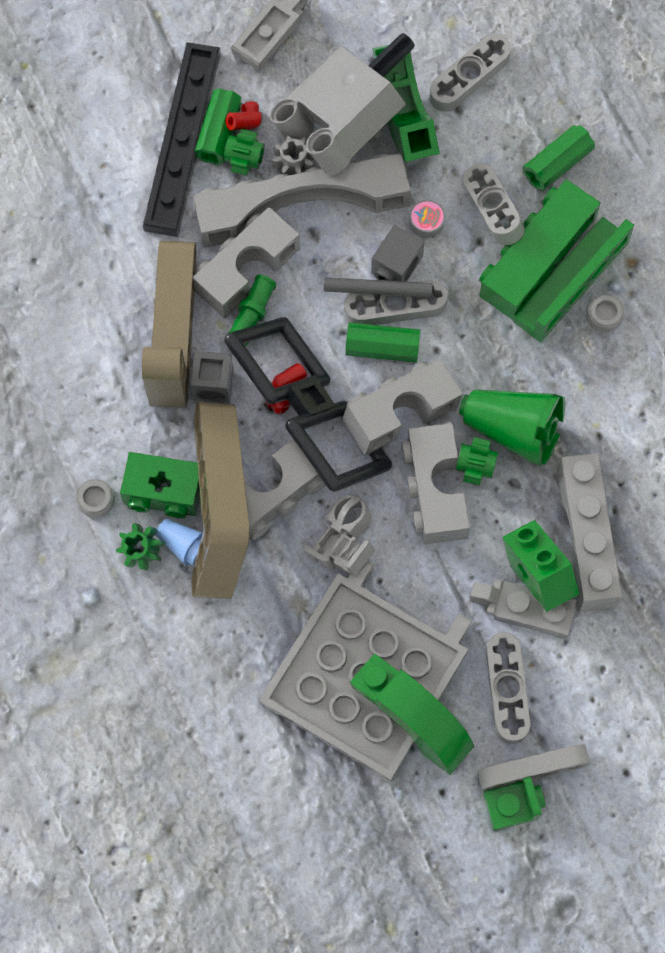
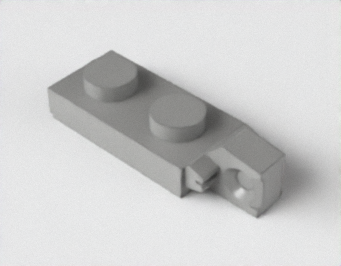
M270 0L231 47L232 54L260 71L301 22L304 16L302 9L308 0Z
M498 580L494 581L493 586L474 582L469 600L473 603L488 606L486 613L495 616V620L566 639L569 635L577 600L570 599L546 612L526 586Z

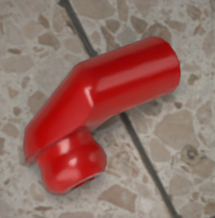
M255 101L242 104L241 112H231L226 116V126L229 130H253L261 124L263 119L262 112H259V104Z
M296 363L273 378L272 385L277 388L307 377L306 370L301 364ZM288 400L276 404L266 402L269 409L272 408L277 415L285 413L291 405Z

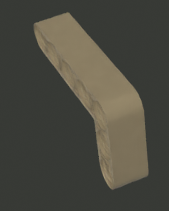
M159 241L152 347H144L142 354V378L150 407L187 408L195 293L193 276L196 270L197 258L196 242Z
M197 402L194 415V433L203 534L192 571V596L195 598L232 599L249 543V519L237 411L235 404Z

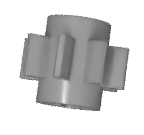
M287 136L286 141L282 145L275 144L274 153L277 157L272 159L273 169L281 168L282 174L294 175L304 173L307 169L313 168L312 160L314 158L306 149V139L304 137L299 140L291 139L290 136Z

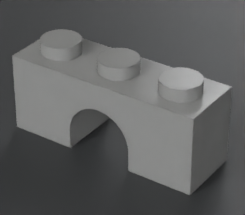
M270 207L261 215L259 213L253 215L246 223L245 229L236 238L233 236L228 238L222 244L219 253L211 261L205 260L197 267L193 276L195 292L226 319L238 307L240 301L246 299L250 291L249 281L239 273L240 268L248 262L260 261L276 272L300 250L299 233Z
M441 359L430 364L422 362L412 368L408 375L400 379L392 377L383 382L378 387V390L368 395L362 392L351 398L347 403L342 421L366 456L396 440L402 425L394 413L395 409L399 407L412 408L428 424L456 410L463 392Z
M453 423L408 428V439L402 442L404 463H411L413 476H407L409 497L416 498L418 511H413L415 533H422L424 544L468 539L470 526L464 493H442L432 482L433 477L439 472L456 469L458 453Z
M293 439L272 454L273 467L282 477L280 484L274 490L259 492L252 489L244 480L249 519V538L252 540L261 537L269 529V523L279 515L281 518H284L292 513L299 505L297 501L309 493L312 496L325 487V483Z

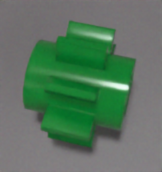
M241 129L237 137L229 136L225 146L224 161L230 162V165H232L231 172L247 176L251 168H260L265 144L258 142V133Z
M474 437L472 445L462 443L456 470L465 472L463 482L480 486L482 477L492 479L498 452L489 450L491 441Z
M133 523L132 532L127 534L119 533L122 542L121 547L117 548L116 552L127 557L124 562L125 566L132 568L138 561L139 568L147 571L149 569L148 562L162 560L158 554L160 547L164 546L165 542L154 537L157 532L156 528L149 526L143 533L142 526ZM139 541H141V545L145 548L142 553H140V549L137 547Z

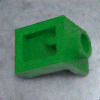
M531 776L523 778L521 782L483 793L494 832L538 820L542 815L541 808L546 807L540 785H533Z

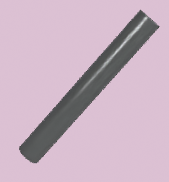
M324 278V292L432 297L433 283Z

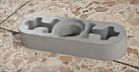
M490 34L440 74L430 87V102L432 106L440 111L455 109L504 68L510 59L511 44L509 40L500 34ZM489 48H491L494 51L497 49H501V55L494 53L489 58H487L489 54ZM473 66L479 70L480 75L475 79H467L462 76L460 71L464 67ZM452 88L451 97L448 95L439 96L440 89L447 92Z
M479 163L468 168L463 175L464 185L495 241L501 245H511L519 241L525 232L524 224L492 167L488 164ZM481 179H483V181L487 185V187L483 190L477 182ZM493 199L502 200L501 204L496 208H485L486 204ZM506 218L510 227L505 229L501 225L500 220Z
M435 280L420 281L433 283L432 292L433 296L437 298L436 304L430 305L426 297H415L417 305L416 308H412V296H400L406 301V306L400 311H392L386 306L387 299L396 295L350 293L345 300V317L350 323L378 325L438 316L446 308L447 289L442 283ZM375 299H380L381 313H376ZM358 302H363V306L366 307L365 314L359 315L355 309Z
M500 632L490 638L486 648L494 728L496 735L501 741L507 744H517L526 738L531 726L522 650L519 640L513 634ZM500 642H505L506 647L509 649L513 648L514 652H510L507 659L508 668L516 666L517 671L504 669L495 673L494 668L501 669L502 667L501 655L493 652V650L498 649ZM504 678L513 679L518 684V694L512 698L501 696L497 690L498 682ZM521 703V708H514V719L517 723H522L523 727L518 728L516 735H511L508 728L502 727V724L507 723L508 708L499 710V705L511 707Z
M579 744L492 765L479 770L477 773L482 791H489L521 782L523 778L530 776L532 781L578 770L590 765L591 762L586 745Z

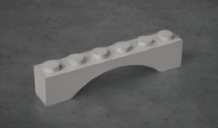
M383 153L369 160L359 162L350 160L349 165L342 172L335 175L326 174L321 167H313L307 169L304 173L294 175L278 174L269 180L259 182L243 181L234 187L224 189L208 188L199 194H194L193 198L202 243L205 248L223 244L232 236L236 238L245 229L246 223L253 215L257 213L261 215L268 207L275 212L280 208L300 202L329 200L357 205L374 213L409 207L411 190L402 154L391 155Z

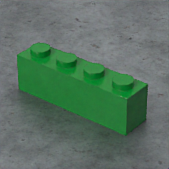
M567 179L558 189L552 187L542 201L543 208L538 214L532 212L524 221L525 232L522 238L514 244L505 245L501 250L500 256L502 258L495 266L489 264L479 278V282H481L479 297L513 320L516 313L548 279L597 218L601 202Z

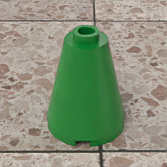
M474 389L470 395H464L460 404L459 415L463 416V423L532 464L542 466V464L545 465L549 461L558 442L560 434L556 433L558 421H564L566 403L565 397L552 393Z

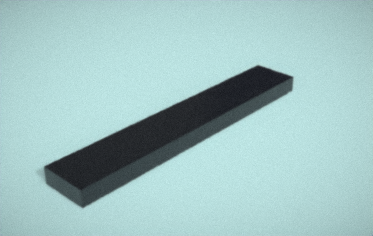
M186 42L143 222V230L145 232L174 237L179 235L197 158L195 148L212 94L221 55L220 47Z

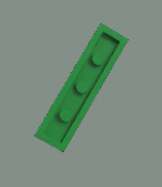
M602 217L516 313L513 322L541 343L628 245L634 224L625 219L619 227H616L606 218Z

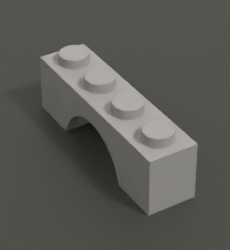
M599 453L561 457L557 475L562 506L567 512L572 536L574 575L579 595L576 596L579 612L614 609L619 604L622 594Z

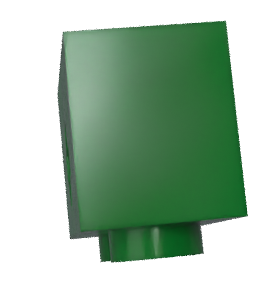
M129 452L120 490L123 504L128 505L130 510L147 513L150 509L164 511L165 515L178 519L186 518V515L196 516L200 498L197 462ZM162 483H167L168 487H163L162 492H156V488H160Z
M535 520L502 537L510 567L546 612L579 595L571 562Z

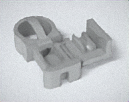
M347 495L340 498L333 505L330 513L325 518L330 525L313 548L304 545V550L311 560L316 563L320 562L328 570L335 569L334 565L349 574L357 576L376 551L366 539L361 545L357 544V539L369 527L372 517L364 500L359 496ZM351 508H362V513L356 521L350 524H343Z

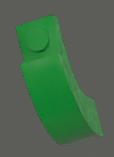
M390 44L372 48L374 59ZM410 52L384 77L391 82L406 104L387 122L398 153L402 154L405 162L440 154L434 121L426 113L422 104Z
M375 653L350 681L353 689L396 721L415 741L421 754L447 774L451 775L474 748L473 741L467 731L440 701L402 669L398 671Z

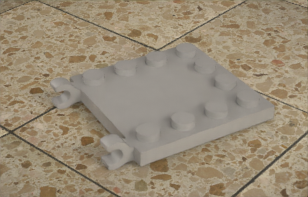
M367 561L356 577L351 574L348 578L339 573L336 575L259 699V704L391 782L415 741L389 715L353 689L350 681L375 653L398 671L402 669L439 701L468 653V648L460 643L471 627L472 620L459 613L447 634H442L363 588L374 571V563Z

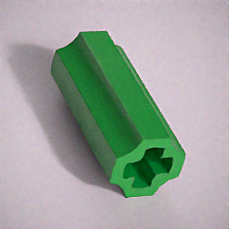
M222 88L213 90L195 148L196 157L204 163H212L214 165L224 163L225 146L229 136L233 135L234 130L227 128L226 116L231 112H240L242 105L241 96L234 91Z
M573 125L523 166V174L534 188L544 191L595 149V142L585 128L581 125Z
M349 322L345 355L417 363L420 330Z

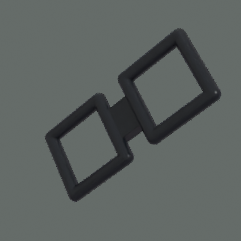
M280 317L230 332L225 336V344L266 402L276 404L288 400L299 415L286 422V430L330 491H340L388 472L392 468L391 460L384 450L379 448L368 454L373 462L337 475L305 431L307 428L338 417L343 418L348 402L343 400L334 403L323 387L330 383L329 374L288 318ZM281 333L311 376L275 388L244 344Z

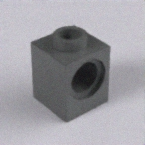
M393 225L372 257L371 273L374 274L377 280L407 282L423 258L425 242Z
M194 351L190 384L193 401L230 404L233 378L231 354Z

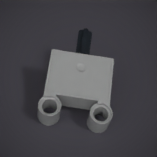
M401 33L369 65H366L340 45L287 98L280 100L273 106L270 112V120L285 139L287 136H290L291 139L299 140L304 137L307 140L306 149L326 174L335 175L342 172L349 165L350 159L372 137L376 139L382 136L383 131L381 128L406 105L391 82L384 77L413 50L414 42L408 35ZM316 122L322 128L313 132V124Z

